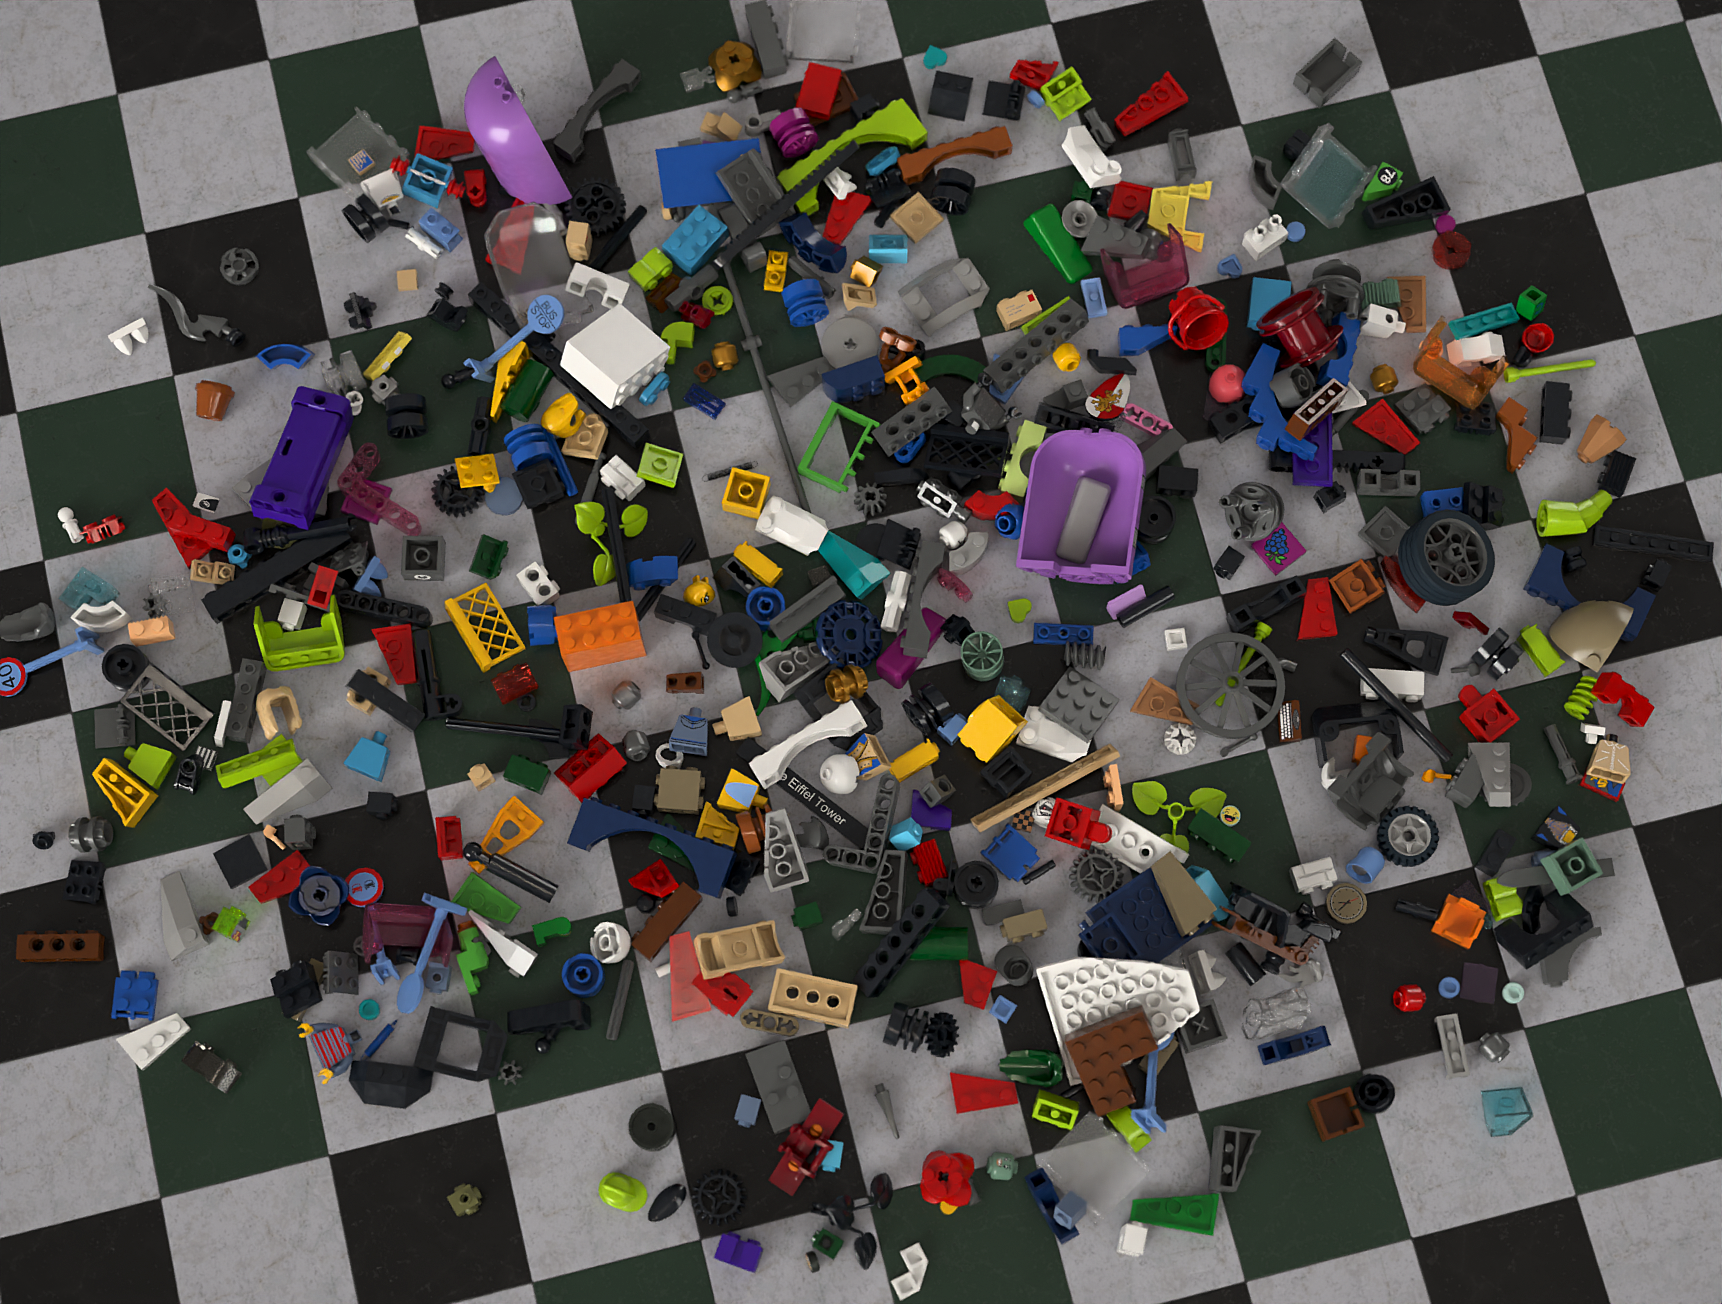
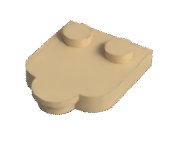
M595 413L588 414L578 431L566 438L561 452L564 455L598 460L608 435V428L603 423L601 416Z

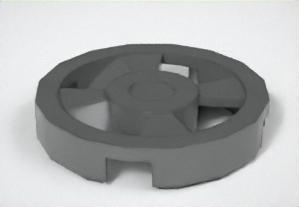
M233 248L222 256L220 271L231 284H247L257 276L259 262L255 254L249 249ZM242 253V258H236L235 254ZM254 261L255 268H248L247 262ZM225 265L231 266V268L225 269ZM238 274H242V275H243V278H242L241 281H237V279H238Z

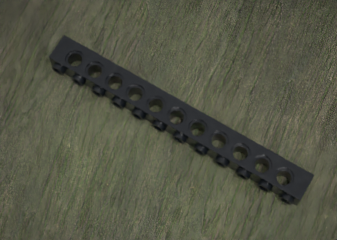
M482 282L468 294L470 303L510 339L528 324ZM534 330L522 340L527 344L530 356L535 361L548 367L562 385L595 414L600 415L605 423L636 450L650 437L649 429L622 405H616L610 409L560 365L563 353L539 332Z

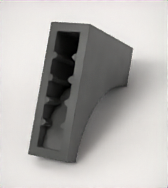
M1601 927L1591 928L1572 942L1558 949L1555 953L1539 961L1543 985L1550 984L1551 988L1563 986V983L1569 980L1568 967L1573 953L1583 942L1601 936Z

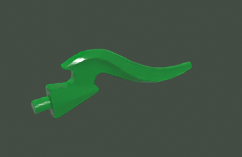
M768 631L762 634V648L755 659L762 687L761 700L756 712L758 717L766 707L771 696V692L766 688L759 662L765 659L769 652H783L796 638L798 632L783 643H781L778 637L770 638L767 635Z

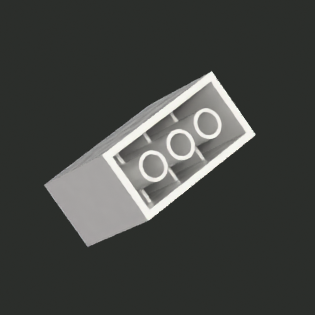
M619 303L567 341L560 365L607 407L612 409L616 405L620 406L629 395L633 396L642 385H648L654 376L664 371V364L669 358L670 346Z

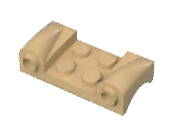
M763 920L752 925L709 934L707 932L701 933L693 941L704 980L762 965V967L781 964L785 959L778 944L774 920Z

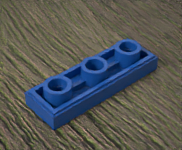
M1034 623L1033 644L1066 645V641H1069V645H1072L1073 642H1077V646H1080L1081 643H1084L1085 646L1093 645L1094 626ZM1061 632H1066L1067 635H1066V636H1062L1060 633H1061Z

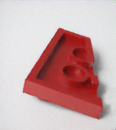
M419 125L415 157L419 153L433 160L471 154L474 153L475 140L470 132Z
M854 192L847 193L845 200L834 196L823 237L841 246L852 231L853 226L873 202L871 198Z
M1383 399L1352 422L1353 426L1404 455H1407L1420 444L1419 440Z
M1328 577L1308 579L1307 593L1304 597L1297 640L1336 636L1337 628Z
M403 624L371 629L396 684L416 683L418 680L411 633H413L412 625Z
M296 850L248 888L261 904L283 897L298 887L301 873L310 865L299 850Z
M950 1072L957 1114L1018 1104L1015 1083Z

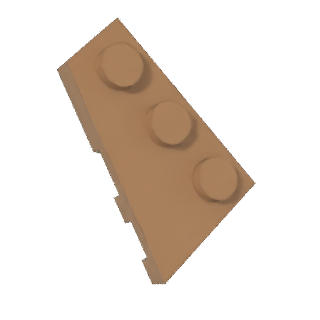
M1426 276L1387 277L1398 281L1401 307H1397L1402 322L1406 323V333H1426Z
M1152 677L1149 678L1130 712L1188 725L1193 724L1183 712L1179 704L1177 692ZM1188 699L1194 710L1200 706Z

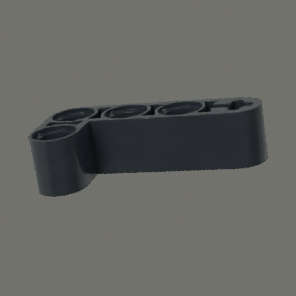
M567 1000L507 1012V1033L509 1035H524L568 1026L574 1030H587L591 1028V1007L580 1000Z

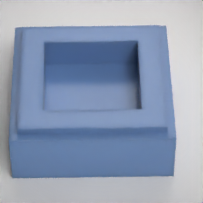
M999 995L989 1013L1002 1022L1007 1023L1017 1005Z

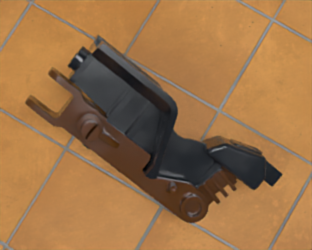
M1232 881L1230 884L1232 885L1233 893L1229 897L1228 908L1219 906L1220 909L1231 914L1226 926L1214 921L1211 922L1214 926L1230 934L1235 933L1243 939L1249 940L1298 965H1304L1308 962L1309 953H1313L1311 947L1316 949L1317 947L1314 944L1320 945L1319 939L1329 943L1332 937L1337 939L1340 931L1328 925L1329 923L1324 921L1302 920L1296 925H1289L1290 914L1286 909Z

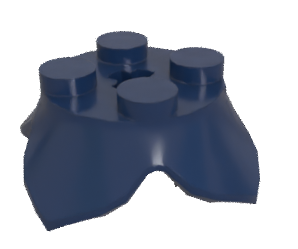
M308 866L300 875V884L290 894L288 906L297 914L310 915L317 924L329 926L337 919L341 904L348 898L349 885L342 877L332 875L322 867ZM318 889H320L321 892H325L323 900H321L320 897L315 896V894L318 893Z

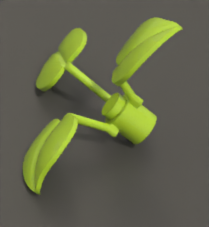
M582 502L574 505L578 528L582 533L591 534V538L605 552V554L597 556L593 566L595 583L597 586H602L616 576L612 554L609 555V550L597 538V536L604 533L605 526L607 527V523L602 521L605 511L599 503ZM633 504L624 510L621 518L623 524L619 525L620 529L624 528L626 536H636L644 529L648 517L647 508Z
M1155 781L1133 783L1132 786L1134 802L1141 812L1147 815H1155L1159 807L1168 810V817L1173 821L1172 835L1162 834L1160 837L1187 853L1189 851L1187 838L1183 835L1176 836L1177 821L1183 818L1185 811L1195 810L1197 815L1201 808L1216 818L1220 814L1227 796L1218 789L1200 788L1190 795L1189 800L1193 807H1183L1180 803H1172L1169 806L1163 805L1167 799V792L1162 784Z

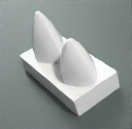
M839 167L835 168L823 179L835 196L841 200H845L847 193L857 188L855 184L849 181L852 176L841 171Z
M142 317L113 332L108 337L121 352L131 355L133 346L129 334L136 340L146 343L149 335L147 323Z
M1205 950L1197 951L1188 956L1200 995L1208 994L1224 983L1226 976L1211 972V968L1217 960L1216 957L1205 953Z

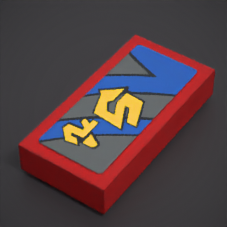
M1587 766L1583 774L1584 778L1581 779L1579 785L1617 802L1626 783L1620 784L1587 775Z

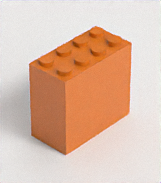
M633 601L554 617L561 656L568 672L646 656L639 617Z

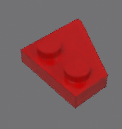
M1017 60L1009 78L1019 80L1022 84L1040 91V88L1051 80L1058 68L1059 62L1053 61L1052 64H1043L1039 60Z
M659 859L628 880L632 887L661 898L679 887L662 859Z

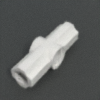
M895 571L891 589L886 597L885 612L881 623V628L885 631L897 632L901 615L906 607L907 592L912 577L907 572Z

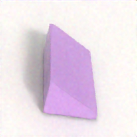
M1140 584L1108 602L1106 609L1113 620L1117 619L1116 614L1146 598L1143 585Z

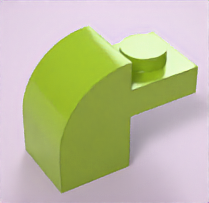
M675 322L663 330L661 339L670 346L667 364L675 365L677 347H693L694 323Z
M1128 1106L1107 1113L1106 1115L1115 1129L1124 1136L1135 1153L1152 1141L1150 1136L1131 1118L1132 1110Z

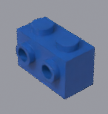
M1463 487L1423 492L1420 497L1423 517L1446 509L1463 513Z

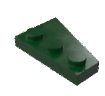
M667 812L660 825L665 826V823L676 826V831L683 833V827ZM655 833L648 848L695 873L690 860L681 848L667 837Z

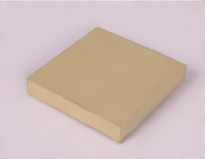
M919 192L890 215V218L915 244L944 221V218Z

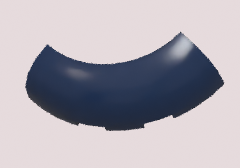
M806 212L791 215L778 222L789 244H794L799 250L798 255L806 262H812L819 266V270L829 273H839L844 268L847 261L846 246H840L825 239L812 225Z

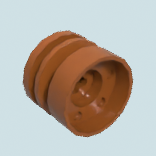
M768 803L763 805L765 814L772 811ZM755 807L756 817L752 818L748 810L735 814L748 854L761 851L760 841H765V814L761 815L759 807Z

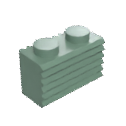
M1387 278L1379 283L1370 281L1361 285L1365 293L1364 300L1361 303L1362 312L1370 303L1388 309L1401 307L1399 285L1396 279Z

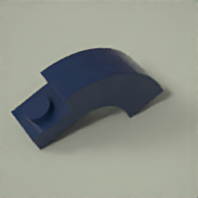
M1324 1025L1293 1036L1272 1040L1257 1047L1263 1066L1315 1052L1331 1046Z

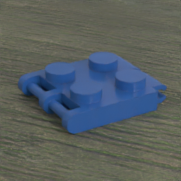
M1007 824L1005 826L1006 829L998 837L995 836L988 848L980 853L1009 881L1013 878L1016 882H1019L1028 872L1023 866L1026 865L1031 869L1040 858L1035 854L1037 849L1010 824ZM1009 831L1010 833L1004 838V840H1003V841H1000V840L1005 836V834ZM997 844L998 846L990 854H988V852Z
M121 970L120 977H116L112 1019L130 1017V1020H135L136 1018H148L149 1021L154 1020L159 980L155 979L154 972L140 971L139 978H137L136 971ZM118 1011H130V1013H118ZM137 1012H149V1014H136V1013H137Z

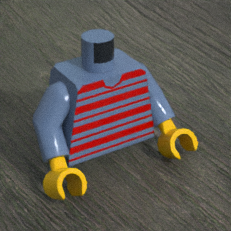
M303 1023L297 1028H304L306 1033L299 1035L301 1038L306 1037L309 1033L311 1034L309 1039L323 1067L317 1077L320 1075L326 1076L322 1084H327L330 1078H335L347 1071L353 1061V1056L356 1054L352 1045L363 1040L358 1029L347 1034L342 1026L333 1023L310 1025Z

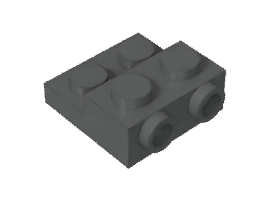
M1426 383L1420 385L1394 405V408L1418 436L1423 432L1425 434L1429 433L1438 421L1440 423L1444 422L1450 416L1449 412L1451 410L1440 395L1436 396Z

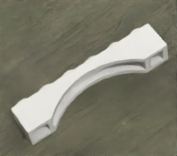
M852 700L844 704L842 703L838 709L824 714L820 720L808 724L802 731L790 735L786 741L774 745L768 752L756 756L748 764L765 790L782 779L786 768L793 758L808 745L829 737H851L867 727V724Z

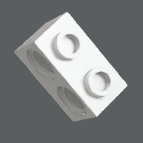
M534 562L516 575L517 579L536 605H550L560 598L558 593L560 588L554 580L550 582L547 578L549 573L543 565L538 566ZM538 574L537 580H529L531 575ZM549 589L550 593L547 596L540 595L542 590Z

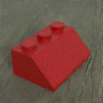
M598 733L589 741L588 750L577 751L554 772V775L582 803L584 798L589 799L614 774L620 772L627 762L616 748Z

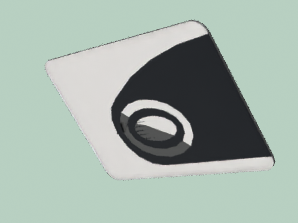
M197 493L193 507L215 513L220 499Z

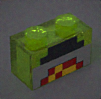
M223 906L212 929L222 936L240 943L251 921L245 918L247 914L233 906L230 909Z

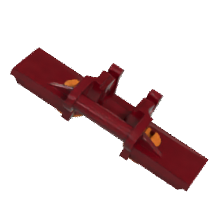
M819 1098L804 1124H793L789 1130L791 1133L788 1138L778 1147L777 1150L779 1152L784 1151L785 1154L770 1176L769 1181L793 1196L806 1175L810 1178H815L817 1175L816 1171L824 1158L834 1148L833 1144L828 1140L844 1113ZM817 1143L822 1147L810 1165L806 1162V1159Z

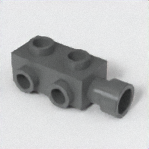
M933 477L926 481L923 480L917 488L919 494L917 497L921 499L922 505L933 507L937 510V515L942 518H950L952 515L958 517L957 520L963 524L968 521L973 511L960 505L963 498L955 490L947 488L940 480Z

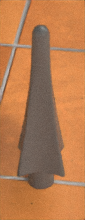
M883 1083L875 1085L877 1090L875 1097L890 1124L894 1137L899 1139L889 1090L885 1091Z

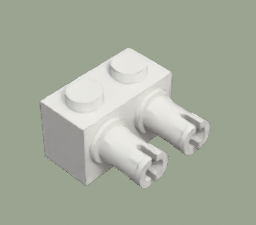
M1273 215L1270 219H1264L1255 229L1251 228L1244 234L1242 245L1255 261L1286 241L1288 231L1281 224L1282 219L1279 215Z

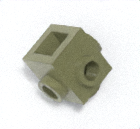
M464 1183L454 1189L455 1193L447 1197L456 1215L459 1217L466 1213L467 1215L475 1213L479 1210L478 1206L482 1204L480 1201L482 1195L477 1187L473 1188L470 1184L466 1186ZM468 1196V1201L465 1203L464 1199Z

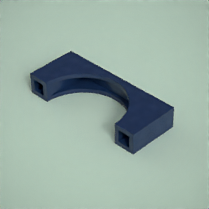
M1546 543L1535 562L1523 590L1527 591V594L1532 597H1540L1547 604L1561 607L1563 611L1579 605L1581 602L1570 594L1563 582L1561 563L1564 551ZM1637 587L1629 599L1622 603L1634 608L1620 639L1632 642L1638 636L1656 595Z

